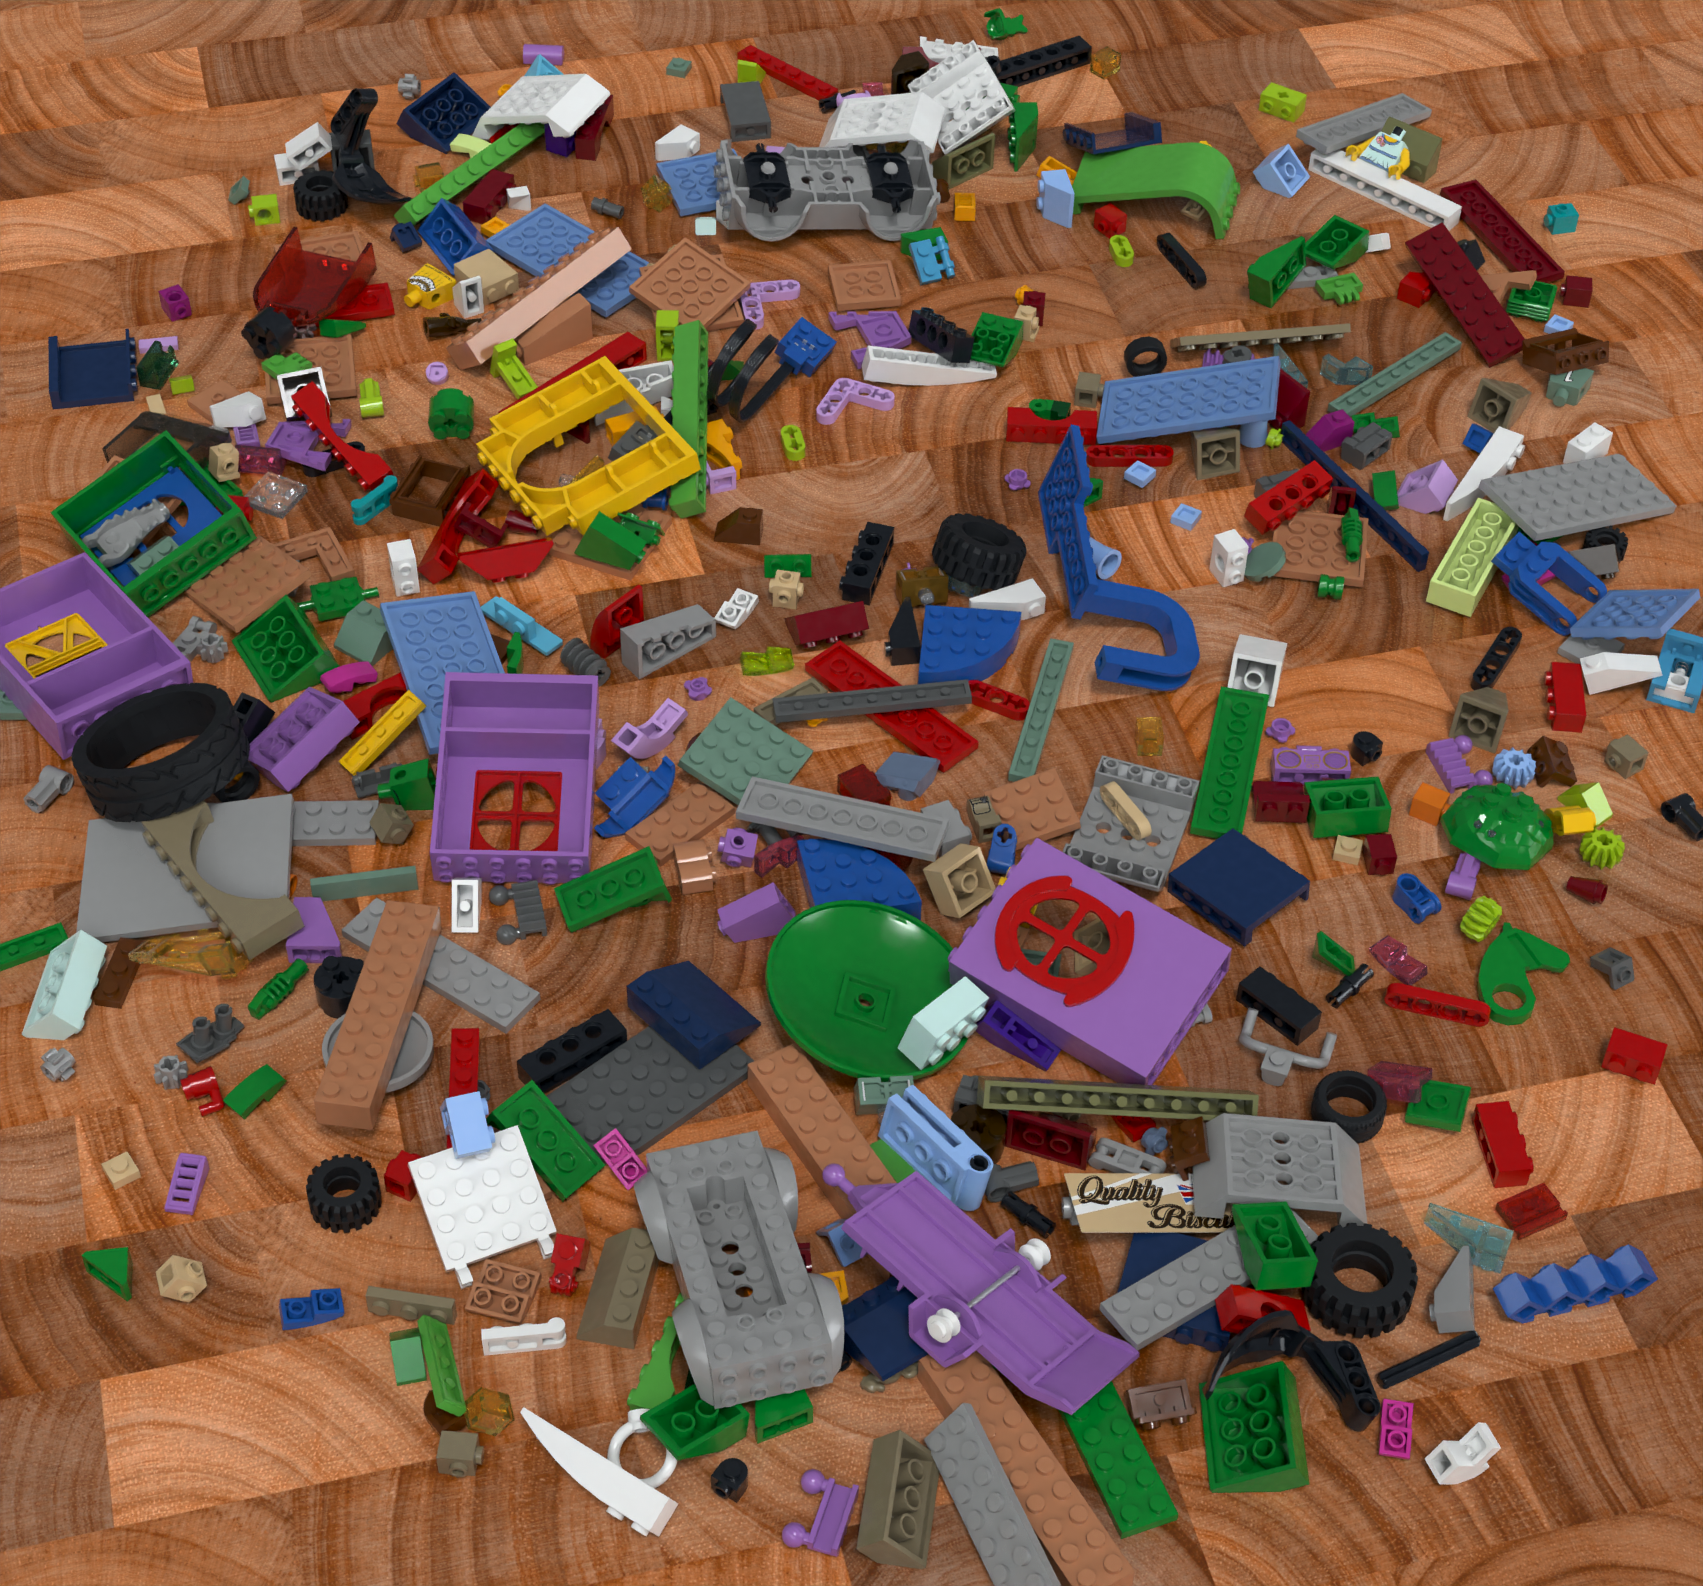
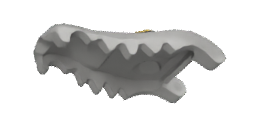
M152 499V503L149 506H144L140 510L134 507L131 511L124 510L122 516L115 514L113 519H107L93 534L85 536L82 541L89 549L98 547L103 553L98 560L106 568L114 566L128 558L153 529L169 519V509L163 503Z

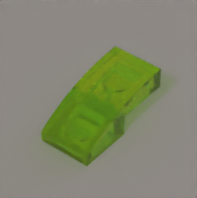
M767 647L766 653L742 652L740 656L742 673L747 676L776 674L791 670L794 667L791 648Z

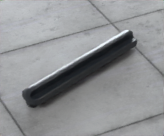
M1476 1331L1465 1332L1380 1371L1377 1381L1383 1389L1392 1387L1478 1347L1481 1338Z

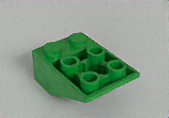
M1013 102L1016 111L1008 116L1010 128L1007 130V139L1009 140L1010 163L1014 164V172L1021 168L1036 148L1038 126L1037 102Z
M982 312L971 335L975 339L970 360L1005 367L1017 355L1023 342L1024 322Z

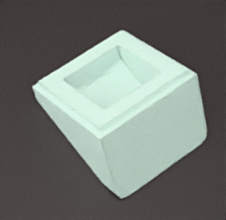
M696 217V235H716V218Z

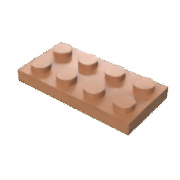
M698 781L625 833V837L638 850L650 846L658 866L661 867L674 858L673 844L699 840L735 814V807L702 781Z

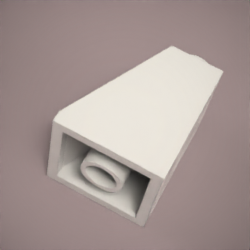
M1240 634L1233 654L1228 688L1268 694V706L1274 707L1287 643Z

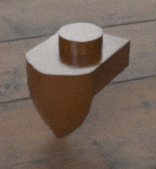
M429 1390L424 1401V1415L429 1425L439 1437L441 1436V1431L457 1432L468 1424L464 1414L458 1417L436 1407L433 1390Z

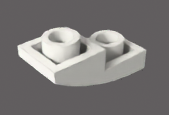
M737 588L730 601H724L714 619L722 625L733 629L738 628L758 604V595Z

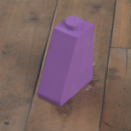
M773 882L718 909L720 921L717 923L724 936L728 935L736 943L778 935L781 929L796 916V912Z
M294 897L293 904L298 909L305 927L287 937L286 950L289 963H293L297 958L305 963H322L328 956L342 957L340 941L321 897Z

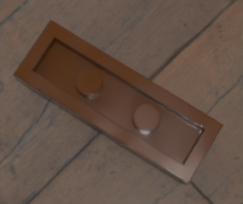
M120 937L93 998L95 1005L122 1009L148 948L146 941Z

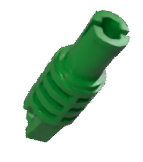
M1349 508L1348 512L1341 519L1342 544L1346 548V559L1350 562H1356L1360 557V545L1363 542L1362 522L1359 520L1358 510Z
M297 958L283 973H276L248 1004L250 1015L260 1020L272 1009H275L293 992L296 982L309 971L307 964Z

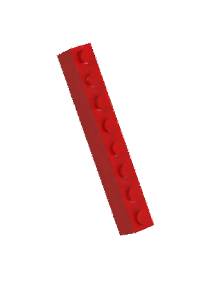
M627 331L503 408L498 413L604 356L618 370L636 367L647 360L646 342Z

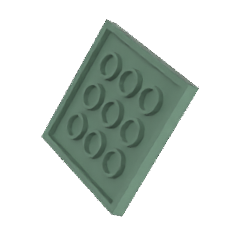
M730 697L682 756L677 766L739 805L752 776L790 784L812 756L813 750Z

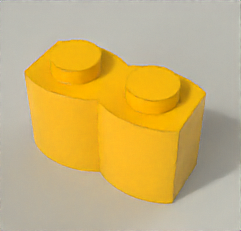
M1579 805L1547 808L1544 811L1552 821L1551 828L1553 833L1559 836L1591 833L1596 825L1595 814L1588 807L1581 808Z

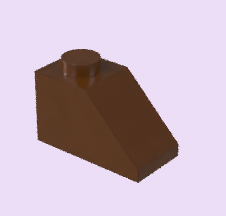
M739 507L717 522L714 542L760 545L763 533V509Z

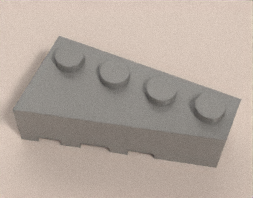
M697 604L620 628L622 664L638 679H641L715 638L716 619Z

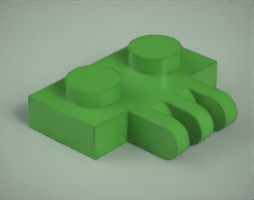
M1355 273L1316 280L1315 288L1324 300L1334 298L1338 305L1344 304V301L1351 303L1352 299L1354 302L1359 301L1360 295L1358 292H1362L1363 284Z
M297 352L286 358L281 354L274 355L261 363L262 370L276 380V375L311 369L313 365Z

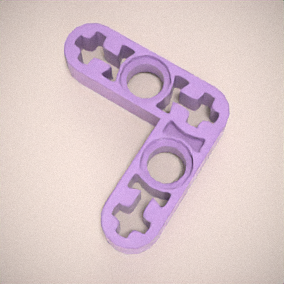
M778 280L751 283L750 289L739 298L744 321L750 319L757 324L755 330L764 326V313L761 302L798 298L800 296L799 282L796 280Z
M840 378L834 382L818 405L816 420L823 425L834 423L849 401L874 409L888 411L894 407L895 396L892 391L849 378ZM860 393H868L869 395L863 396ZM831 400H839L840 402L834 403V402H830V401H831Z

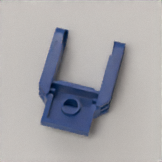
M1520 532L1491 560L1492 563L1509 576L1510 582L1508 587L1510 594L1556 633L1563 636L1571 633L1570 628L1577 622V618L1568 608L1537 583L1548 570L1574 592L1581 594L1592 603H1597L1607 594L1605 584L1560 545L1551 542H1541L1536 546ZM1589 587L1596 589L1598 595L1591 593ZM1559 618L1566 620L1569 626H1564Z

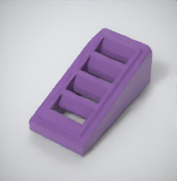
M255 423L247 427H233L239 458L262 454Z
M187 1153L179 1154L164 1208L165 1212L194 1214L210 1169L206 1156ZM184 1177H191L195 1179H184ZM180 1188L192 1189V1191L180 1190ZM176 1198L189 1199V1202L176 1201Z

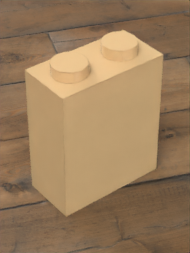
M486 249L454 264V274L457 283L476 276L481 277L484 306L506 297L519 289L518 273L490 249Z

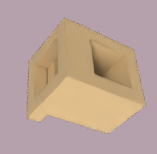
M1020 305L1014 319L1024 322L1023 340L1034 342L1039 331V317H1036L1037 308Z
M222 443L210 447L208 470L217 481L222 482L240 478V473L238 472L239 451L231 443Z

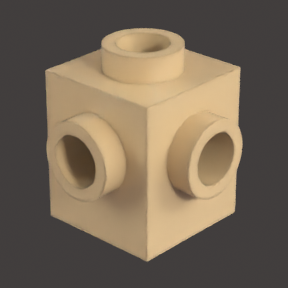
M777 570L775 579H770L769 593H773V607L796 609L799 597H802L804 592V583H800V573Z
M172 1255L156 1271L160 1295L190 1303L207 1286L203 1265L199 1261Z

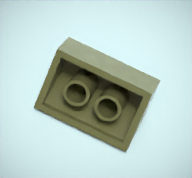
M1388 117L1381 132L1391 135L1395 126L1406 131L1401 141L1405 142L1410 152V166L1402 174L1425 183L1436 173L1443 138L1393 117Z
M995 134L986 135L933 161V178H936V180H946L949 185L948 189H952L993 169Z

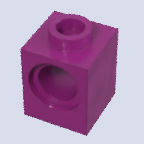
M179 284L158 291L161 307L172 322L192 315L189 297Z

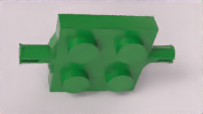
M357 577L343 578L341 580L311 585V600L297 602V604L304 611L313 610L317 614L318 620L323 621L346 616L361 601L379 597L377 587L363 590L359 586Z

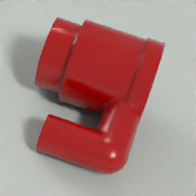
M211 1066L188 1074L186 1078L180 1079L187 1101L193 1098L197 1100L210 1095L212 1102L198 1106L202 1117L224 1108L225 1104Z

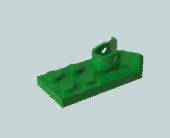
M650 846L554 888L571 933L628 907L643 906L651 901H668V903L672 901Z
M533 1080L493 1110L486 1118L487 1126H492L500 1131L518 1125L533 1168L562 1202L605 1166L603 1161Z

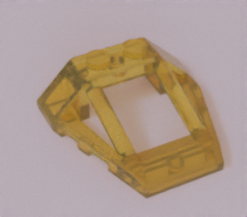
M208 929L198 930L197 936L181 938L180 933L150 938L128 953L129 960L139 964H153L207 976L221 975V979L236 977L238 972L246 969V966L254 960V958L249 960L243 952L238 954L230 942V936L225 938L221 932L209 933ZM225 939L224 944L205 945L204 947L190 945L193 943ZM168 951H173L168 953L169 957L163 956ZM180 953L188 954V956H180Z

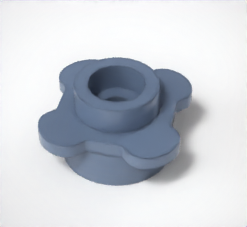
M1150 1128L1143 1134L1141 1144L1146 1148L1145 1153L1154 1156L1155 1153H1160L1167 1148L1166 1128Z

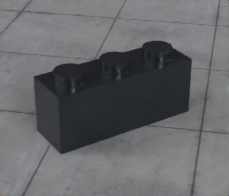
M1261 966L1239 983L1236 1000L1247 1009L1254 1008L1258 1010L1257 1016L1295 1045H1300L1319 1028L1322 1011Z

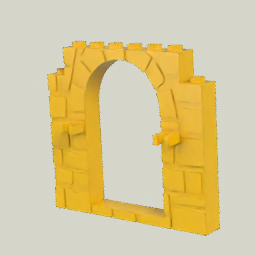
M606 356L489 418L492 426L489 429L491 436L476 443L479 451L477 458L481 465L487 466L490 475L494 479L498 478L502 489L509 491L515 504L519 503L525 516L528 517L530 515L534 526L538 530L542 529L547 536L564 527L565 524H569L572 529L576 528L581 535H584L599 511L613 519L618 516V513L633 508L657 492L701 470L698 456L694 449ZM623 400L658 436L584 478L563 487L537 488L524 482L518 484L516 481L517 468L527 454L548 441L553 440L556 448L563 445L564 441L561 433L567 432L576 427L577 424L589 420L596 414H600L609 409L610 406H614Z

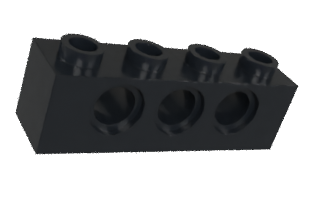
M922 307L921 310H912L908 332L913 339L951 363H970L975 338L969 335L967 330L958 328L956 323L945 320V316L934 313V310L931 308Z
M867 522L864 531H860L858 546L854 545L852 561L848 560L846 565V576H842L840 579L839 590H842V600L854 603L863 601L864 605L870 606L894 545L895 527Z
M606 1009L599 1014L593 1015L589 1020L577 1027L570 1028L556 1039L549 1040L535 1051L523 1055L521 1059L517 1060L518 1078L524 1085L533 1080L541 1091L546 1094L627 1041V1029L609 1009Z

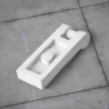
M555 1317L550 1319L548 1323L543 1324L525 1323L520 1326H494L490 1329H481L484 1356L562 1348L567 1342L565 1322L563 1319Z

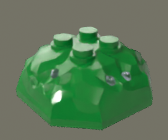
M1498 783L1496 786L1476 785L1467 791H1463L1461 796L1441 816L1440 822L1449 843L1493 868L1529 870L1552 850L1554 845L1553 830L1551 828L1552 821L1541 810L1540 805L1534 803L1533 797L1526 795L1522 791L1512 793L1511 787L1505 783Z

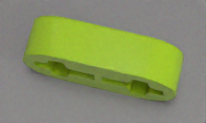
M1122 235L1112 236L1109 241V251L1114 262L1120 267L1131 266L1134 261V251L1129 240Z
M795 425L784 426L781 429V443L785 456L792 461L803 459L805 457V442L800 428Z

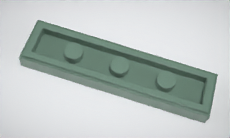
M416 866L310 879L312 896L321 897L322 902L419 890Z

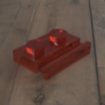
M1545 1183L1497 1202L1495 1210L1510 1230L1515 1231L1518 1240L1566 1220L1568 1215L1566 1210H1562L1560 1202Z

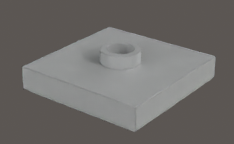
M1570 635L1558 648L1557 654L1574 663L1581 664L1580 658L1602 652L1621 653L1624 650L1625 644L1616 639L1606 640L1603 637H1594L1583 640L1581 637H1571Z

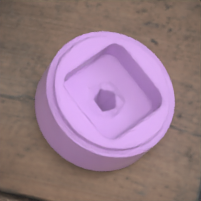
M433 362L426 368V376L431 384L441 385L447 381L449 373L445 364Z

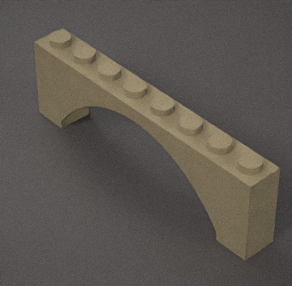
M204 800L178 813L174 812L162 818L141 821L145 830L142 835L150 847L152 845L155 846L154 850L162 862L164 860L168 861L167 866L174 876H180L179 880L187 892L190 890L193 892L192 896L199 907L203 905L206 907L204 910L212 922L217 921L219 923L217 926L225 938L230 936V942L238 954L243 952L251 960L305 927L298 909L285 894L280 898L269 899L238 897L214 888L198 874L196 863L199 844L208 825L214 822L209 806Z

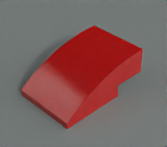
M638 584L602 610L596 617L591 631L590 649H593L601 658H607L621 647L620 628L644 621L641 585Z

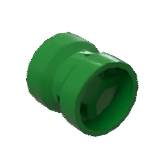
M1320 574L1317 597L1325 598L1329 595L1333 599L1341 600L1344 577L1337 576L1330 579L1328 575Z

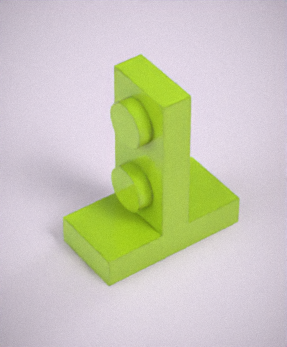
M512 338L494 346L490 373L494 378L502 376L516 398L520 399L538 386L517 358V343Z

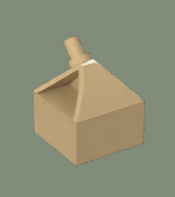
M960 843L923 869L942 915L961 918L992 896L996 889L979 846Z

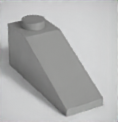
M1469 1246L1461 1248L1434 1291V1304H1429L1431 1322H1437L1439 1333L1475 1331L1474 1273Z

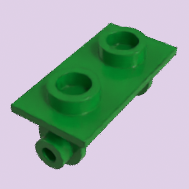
M628 512L626 515L617 514L621 519L619 524L634 534L639 532L638 536L647 541V545L658 546L661 539L658 535L665 536L664 531L660 527L661 525L655 521L647 520L645 522L639 520L638 516Z
M811 554L764 555L765 578H775L777 570L799 572L800 577H812Z

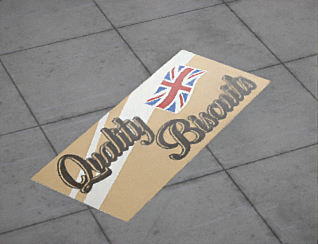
M1064 1173L1082 1233L1224 1232L1235 1226L1232 1205L1236 1203H1226L1223 1219L1194 1216L1193 1174H1189V1180L1183 1181L1180 1174Z

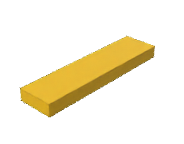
M408 690L338 762L353 776L356 775V772H363L425 709L426 705Z

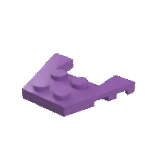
M847 311V315H837V312H828V319L834 330L857 326L869 346L901 349L911 344V335L896 311H869L868 315H857L855 311ZM867 347L851 351V359L857 369L862 368Z
M342 419L343 423H331V428L337 436L346 437L351 429V419ZM305 421L279 422L265 444L267 453L321 471H326L331 462V453L313 451L319 441V434L316 431L311 432Z

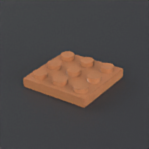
M891 260L828 265V274L837 311L901 306V297Z
M1055 768L984 792V796L990 798L992 808H994L996 815H999L1002 824H1009L1015 829L1017 835L1016 850L1025 848L1027 844L1032 845L1036 838L1045 841L1081 828L1079 818ZM1004 832L1002 836L1004 843H1006L1007 839L1012 838L1008 832Z

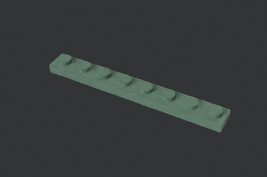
M1446 332L1330 402L1328 404V411L1332 413L1343 409L1349 417H1352V415L1365 409L1460 350L1462 342Z
M1050 638L1009 770L1008 781L1015 782L1035 775L1073 653V642Z

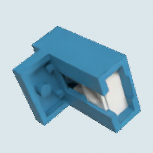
M1670 628L1666 633L1658 659L1663 676L1652 679L1646 700L1695 713L1703 688V637Z

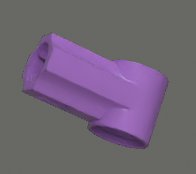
M1466 852L1460 853L1455 870L1451 871L1445 893L1470 901L1476 885V876L1478 875L1481 861Z

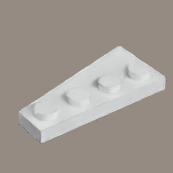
M920 36V47L923 48L929 59L938 63L964 46L961 42H955L953 45L946 44L941 39H936L935 42L927 41V37ZM977 45L978 48H981L984 57L998 56V48Z

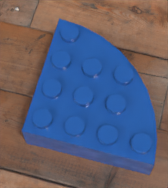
M926 605L918 684L966 679L968 681H983L989 678L1005 665L1006 659L1011 653L1013 654L1017 646L1020 634L1021 612Z
M797 840V863L810 908L840 900L869 901L904 911L921 921L922 901L916 887L907 875L889 859L865 847L836 840Z

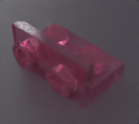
M235 445V448L239 451L238 472L282 476L287 460L282 458L280 449Z
M1380 1061L1368 1069V1076L1378 1082L1385 1092L1386 1099L1419 1103L1422 1097V1086L1432 1079V1068Z

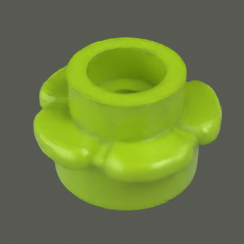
M1272 428L1267 436L1265 445L1270 446L1271 449L1274 446L1279 448L1284 435L1281 434L1280 428L1279 430Z

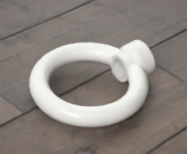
M635 1409L628 1412L629 1422L622 1425L610 1441L607 1453L609 1461L622 1468L620 1463L622 1444L632 1433L650 1431L640 1420V1415L650 1409ZM666 1449V1458L661 1469L653 1476L640 1480L654 1489L659 1487L672 1475L677 1464L676 1458Z

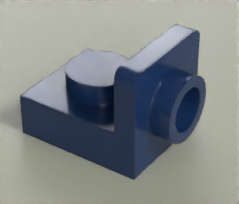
M411 221L398 223L392 228L390 239L392 242H397L403 253L422 246V240Z

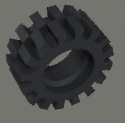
M1613 526L1588 530L1583 549L1616 544L1619 563L1623 561L1628 546V537H1625L1626 534L1624 532L1620 533L1619 528L1613 530Z

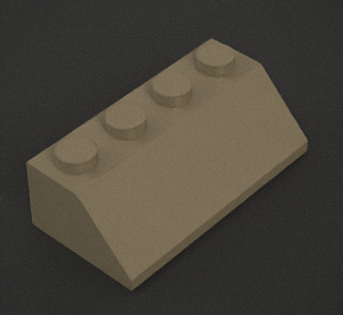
M630 1228L605 1240L576 1337L578 1340L628 1349L635 1348L660 1261L648 1230Z
M901 1430L876 1438L873 1441L856 1549L880 1564L924 1569L927 1565L939 1470L931 1455V1450Z

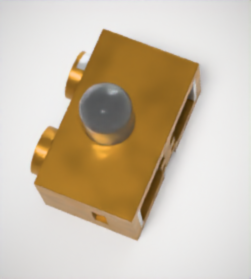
M938 566L925 567L920 571H916V569L897 570L896 597L900 605H902L905 597H910L912 607L948 602V575L946 572L938 568Z

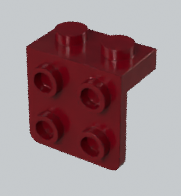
M1280 781L1253 782L1255 821L1306 823L1310 799L1309 795H1304L1302 783Z

